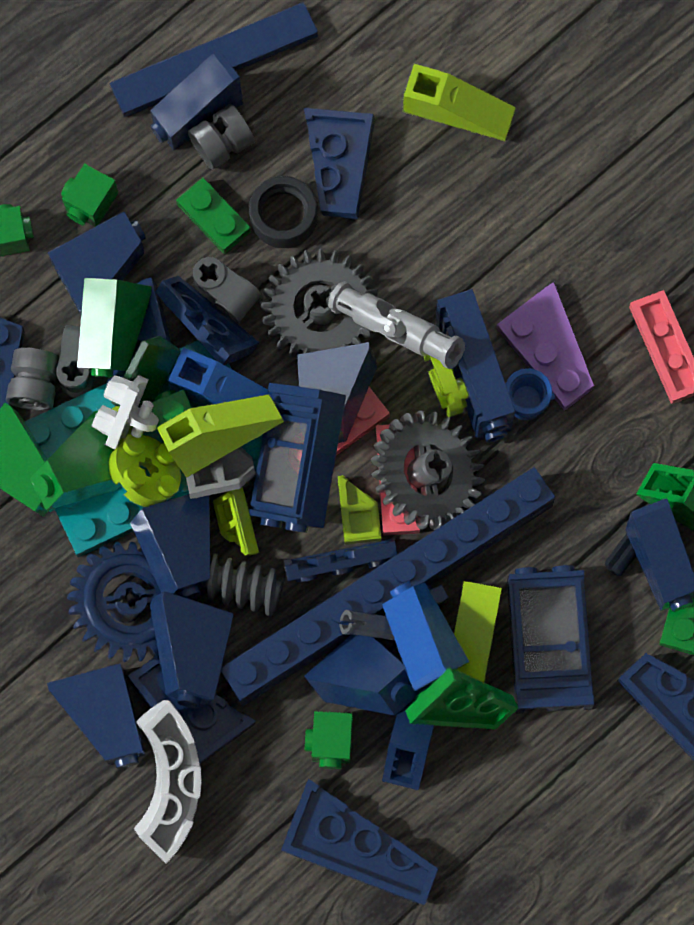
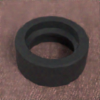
M276 176L265 180L255 189L249 204L250 222L255 234L264 243L275 248H291L302 244L312 235L317 224V202L312 190L303 181L291 176ZM278 194L296 196L302 202L305 209L301 224L288 231H277L270 228L262 216L265 202L270 197Z

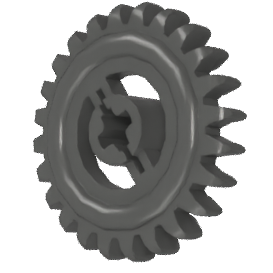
M320 248L316 260H313L309 252L305 250L303 263H300L291 255L290 263L292 269L289 270L282 264H279L278 270L282 278H277L273 275L269 276V282L275 289H263L264 296L271 300V302L261 303V309L272 314L263 317V323L265 325H275L268 331V336L270 338L281 336L277 342V347L283 349L290 345L289 357L293 358L299 352L304 354L361 344L362 342L359 337H372L370 330L356 324L353 318L348 315L344 317L340 325L332 330L324 332L309 330L313 324L327 325L335 318L336 313L331 311L328 302L331 292L340 282L345 281L351 284L353 290L362 294L370 293L376 297L378 296L377 289L366 290L373 281L372 276L360 279L363 273L362 264L353 270L350 269L352 263L351 256H347L342 263H338V252L334 250L330 259L326 260L324 251ZM320 283L332 286L328 288L327 286L318 285L310 288L304 297L305 313L298 319L296 318L294 312L295 300L302 290L310 285ZM317 301L322 304L326 301L327 308L324 309L319 306L314 309V302Z
M422 410L416 412L413 418L410 413L404 414L400 420L395 419L391 421L389 429L381 431L380 438L382 441L374 444V449L379 455L371 458L372 464L379 467V470L372 472V477L381 481V484L376 487V491L378 493L385 492L386 496L383 499V504L385 506L391 503L394 505L392 513L395 517L404 513V522L407 525L413 523L416 519V525L419 529L423 530L429 525L432 530H436L474 506L475 504L471 500L482 496V492L473 489L472 486L484 483V478L473 475L474 472L482 469L484 464L471 462V459L480 452L479 449L466 450V446L473 439L472 436L461 440L458 439L459 432L463 428L462 425L456 426L449 431L448 426L451 418L446 417L437 424V412H432L425 419V414ZM412 448H414L416 458L410 462L407 475L410 482L418 489H421V494L411 487L404 473V460ZM448 478L445 490L438 495L437 484Z

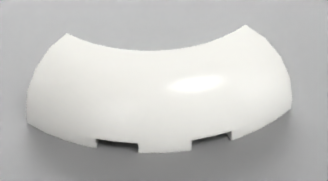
M164 700L156 704L136 721L152 746L156 761L157 778L151 804L134 830L167 863L178 851L192 827V819L196 811L198 798H200L201 767L199 766L195 742L187 724L168 700Z

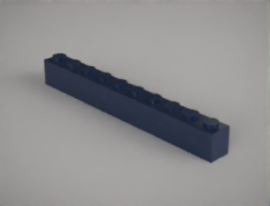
M533 467L221 667L223 678L241 706H245L349 637L351 634L345 635L340 631V624L349 625L353 623L340 621L341 615L345 610L380 616L386 615L382 604L393 598L390 591L410 581L412 586L423 582L426 585L434 584L552 508L555 500L554 494L536 468Z

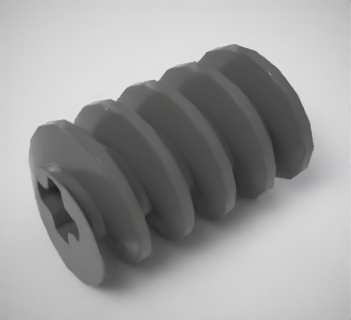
M214 553L210 560V579L204 585L203 592L207 589L209 601H215L221 593L224 605H229L236 596V604L239 609H243L250 600L251 610L255 613L265 604L266 615L271 617L280 601L285 574L278 581L276 580L275 569L271 568L266 577H263L261 565L259 564L256 565L252 573H247V561L244 560L236 570L233 569L232 557H228L223 566L218 563V554Z

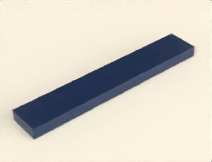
M304 2L110 82V87L125 118L158 104L218 49L233 69L237 71L318 37V31Z

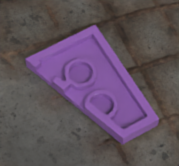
M554 282L497 324L496 329L528 368L541 371L548 378L552 386V393L555 395L554 399L564 411L593 390L594 384Z

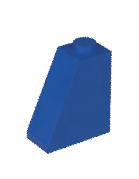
M410 581L390 591L393 598L383 603L382 606L414 690L436 681L449 667L456 670L469 662L425 582L412 586Z

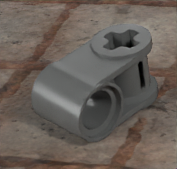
M214 257L200 259L193 268L195 290L237 324L240 323L262 296L260 291L251 282L237 275ZM213 273L216 274V281L212 279L206 282L203 281V274L206 276H211Z
M66 325L61 340L57 377L63 392L68 397L76 398L91 391L95 376H91V368L77 367L80 327ZM76 373H80L81 376H76V377H75V374H76Z

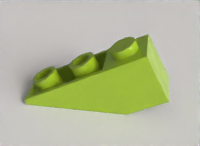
M417 64L413 65L403 100V112L503 141L506 140L515 112L514 106L449 73Z
M268 394L190 408L158 426L157 429L170 455L187 478L278 426L284 420L271 396Z

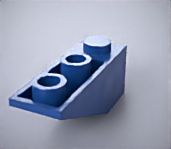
M184 347L168 379L170 390H175L176 392L184 390L188 400L203 406L268 394L271 396L272 394L268 392V389L220 362Z

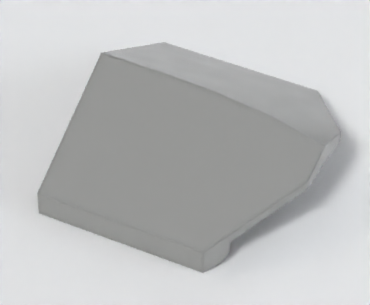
M239 447L187 477L190 499L240 489L255 475L252 457L242 447Z

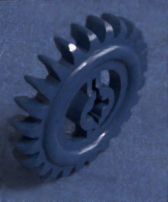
M116 542L113 546V553L107 547L102 546L99 549L101 559L94 554H89L86 560L90 566L82 564L77 567V572L83 577H74L70 581V585L79 590L72 591L67 596L68 600L78 602V604L70 608L68 614L81 615V618L76 621L73 628L87 627L88 630L83 636L82 641L86 642L95 637L97 642L94 652H98L105 645L109 646L108 659H112L118 650L122 652L124 663L129 660L132 651H135L139 662L144 660L146 649L150 651L153 657H157L159 653L152 617L146 623L138 626H125L115 621L117 620L121 623L135 621L146 605H150L151 600L161 593L143 551H137L135 542H130L127 550H124L121 543ZM122 575L140 578L151 587L150 590H145L140 584L126 582L117 588L113 596L103 597L106 585L112 579ZM124 597H126L128 603H134L132 609H130L128 603H121ZM107 612H110L111 616H112L115 620H113V619L108 615Z

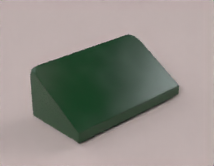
M162 336L142 341L123 377L132 382L138 375L148 379L138 406L139 408H141L143 401L151 403L155 401L156 396H158L180 355V349ZM113 401L111 402L115 406H120L119 404Z

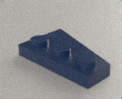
M304 108L315 167L314 173L320 210L323 216L358 219L375 117L369 113Z
M389 539L284 560L288 581L304 582L317 579V574L330 571L332 575L353 572V566L368 563L369 568L379 567L390 560L391 557L396 556L397 551L395 541Z
M645 653L617 681L694 761V680Z
M159 655L131 673L127 678L149 709L164 700H168L179 712L194 739L199 765L256 723L248 715H243L228 705V702L217 694L214 700L199 708H188L177 703L178 699L166 695Z

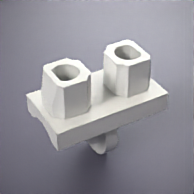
M138 375L132 382L128 379L114 376L109 381L104 397L119 404L120 408L117 412L102 405L92 424L93 428L108 436L105 445L116 449L120 439L127 436L130 426H133L131 435L136 438H140L143 431L150 432L156 430L159 420L151 412L154 405L149 401H143L141 408L138 407L148 379Z

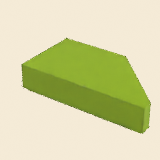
M338 476L345 545L381 541L378 503L349 482L345 476Z
M243 488L227 491L214 499L213 505L221 535L229 542L238 544L241 547L240 551L244 555L259 553Z

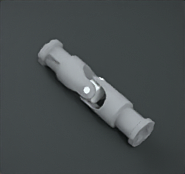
M345 281L337 284L330 294L328 306L332 312L336 314L344 313L352 317L356 324L370 331L379 332L385 335L387 339L423 357L429 355L439 360L443 367L447 369L455 367L463 356L465 342L461 337H450L440 332L439 327L402 309H397L390 303L370 293L362 294L353 290L351 284Z

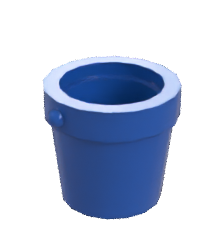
M532 368L521 369L514 372L507 379L506 387L515 409L514 416L518 419L531 420L536 418L549 406L550 400L555 398L548 378L541 371Z

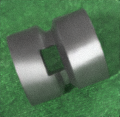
M231 104L213 114V121L211 123L204 120L188 130V135L195 149L212 170L229 160L230 152L233 151L238 154L255 143L247 123Z
M18 348L14 350L11 372L17 377L11 378V382L8 384L7 403L28 410H51L54 405L56 392L55 386L50 382L58 379L57 366L60 356L35 348Z

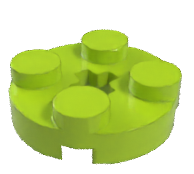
M429 355L424 356L425 362L431 360L434 366L431 371H428L440 405L443 409L447 408V417L450 418L463 413V408L467 407L465 399L468 398V393L462 378L455 379L453 368L447 369L443 367L439 360Z
M130 434L114 449L109 457V472L115 485L119 482L121 483L122 487L127 490L124 496L135 504L144 507L169 500L179 490L181 482L180 468L170 455L165 443H161L146 435L136 438ZM139 466L146 467L150 472V476H146L145 470Z

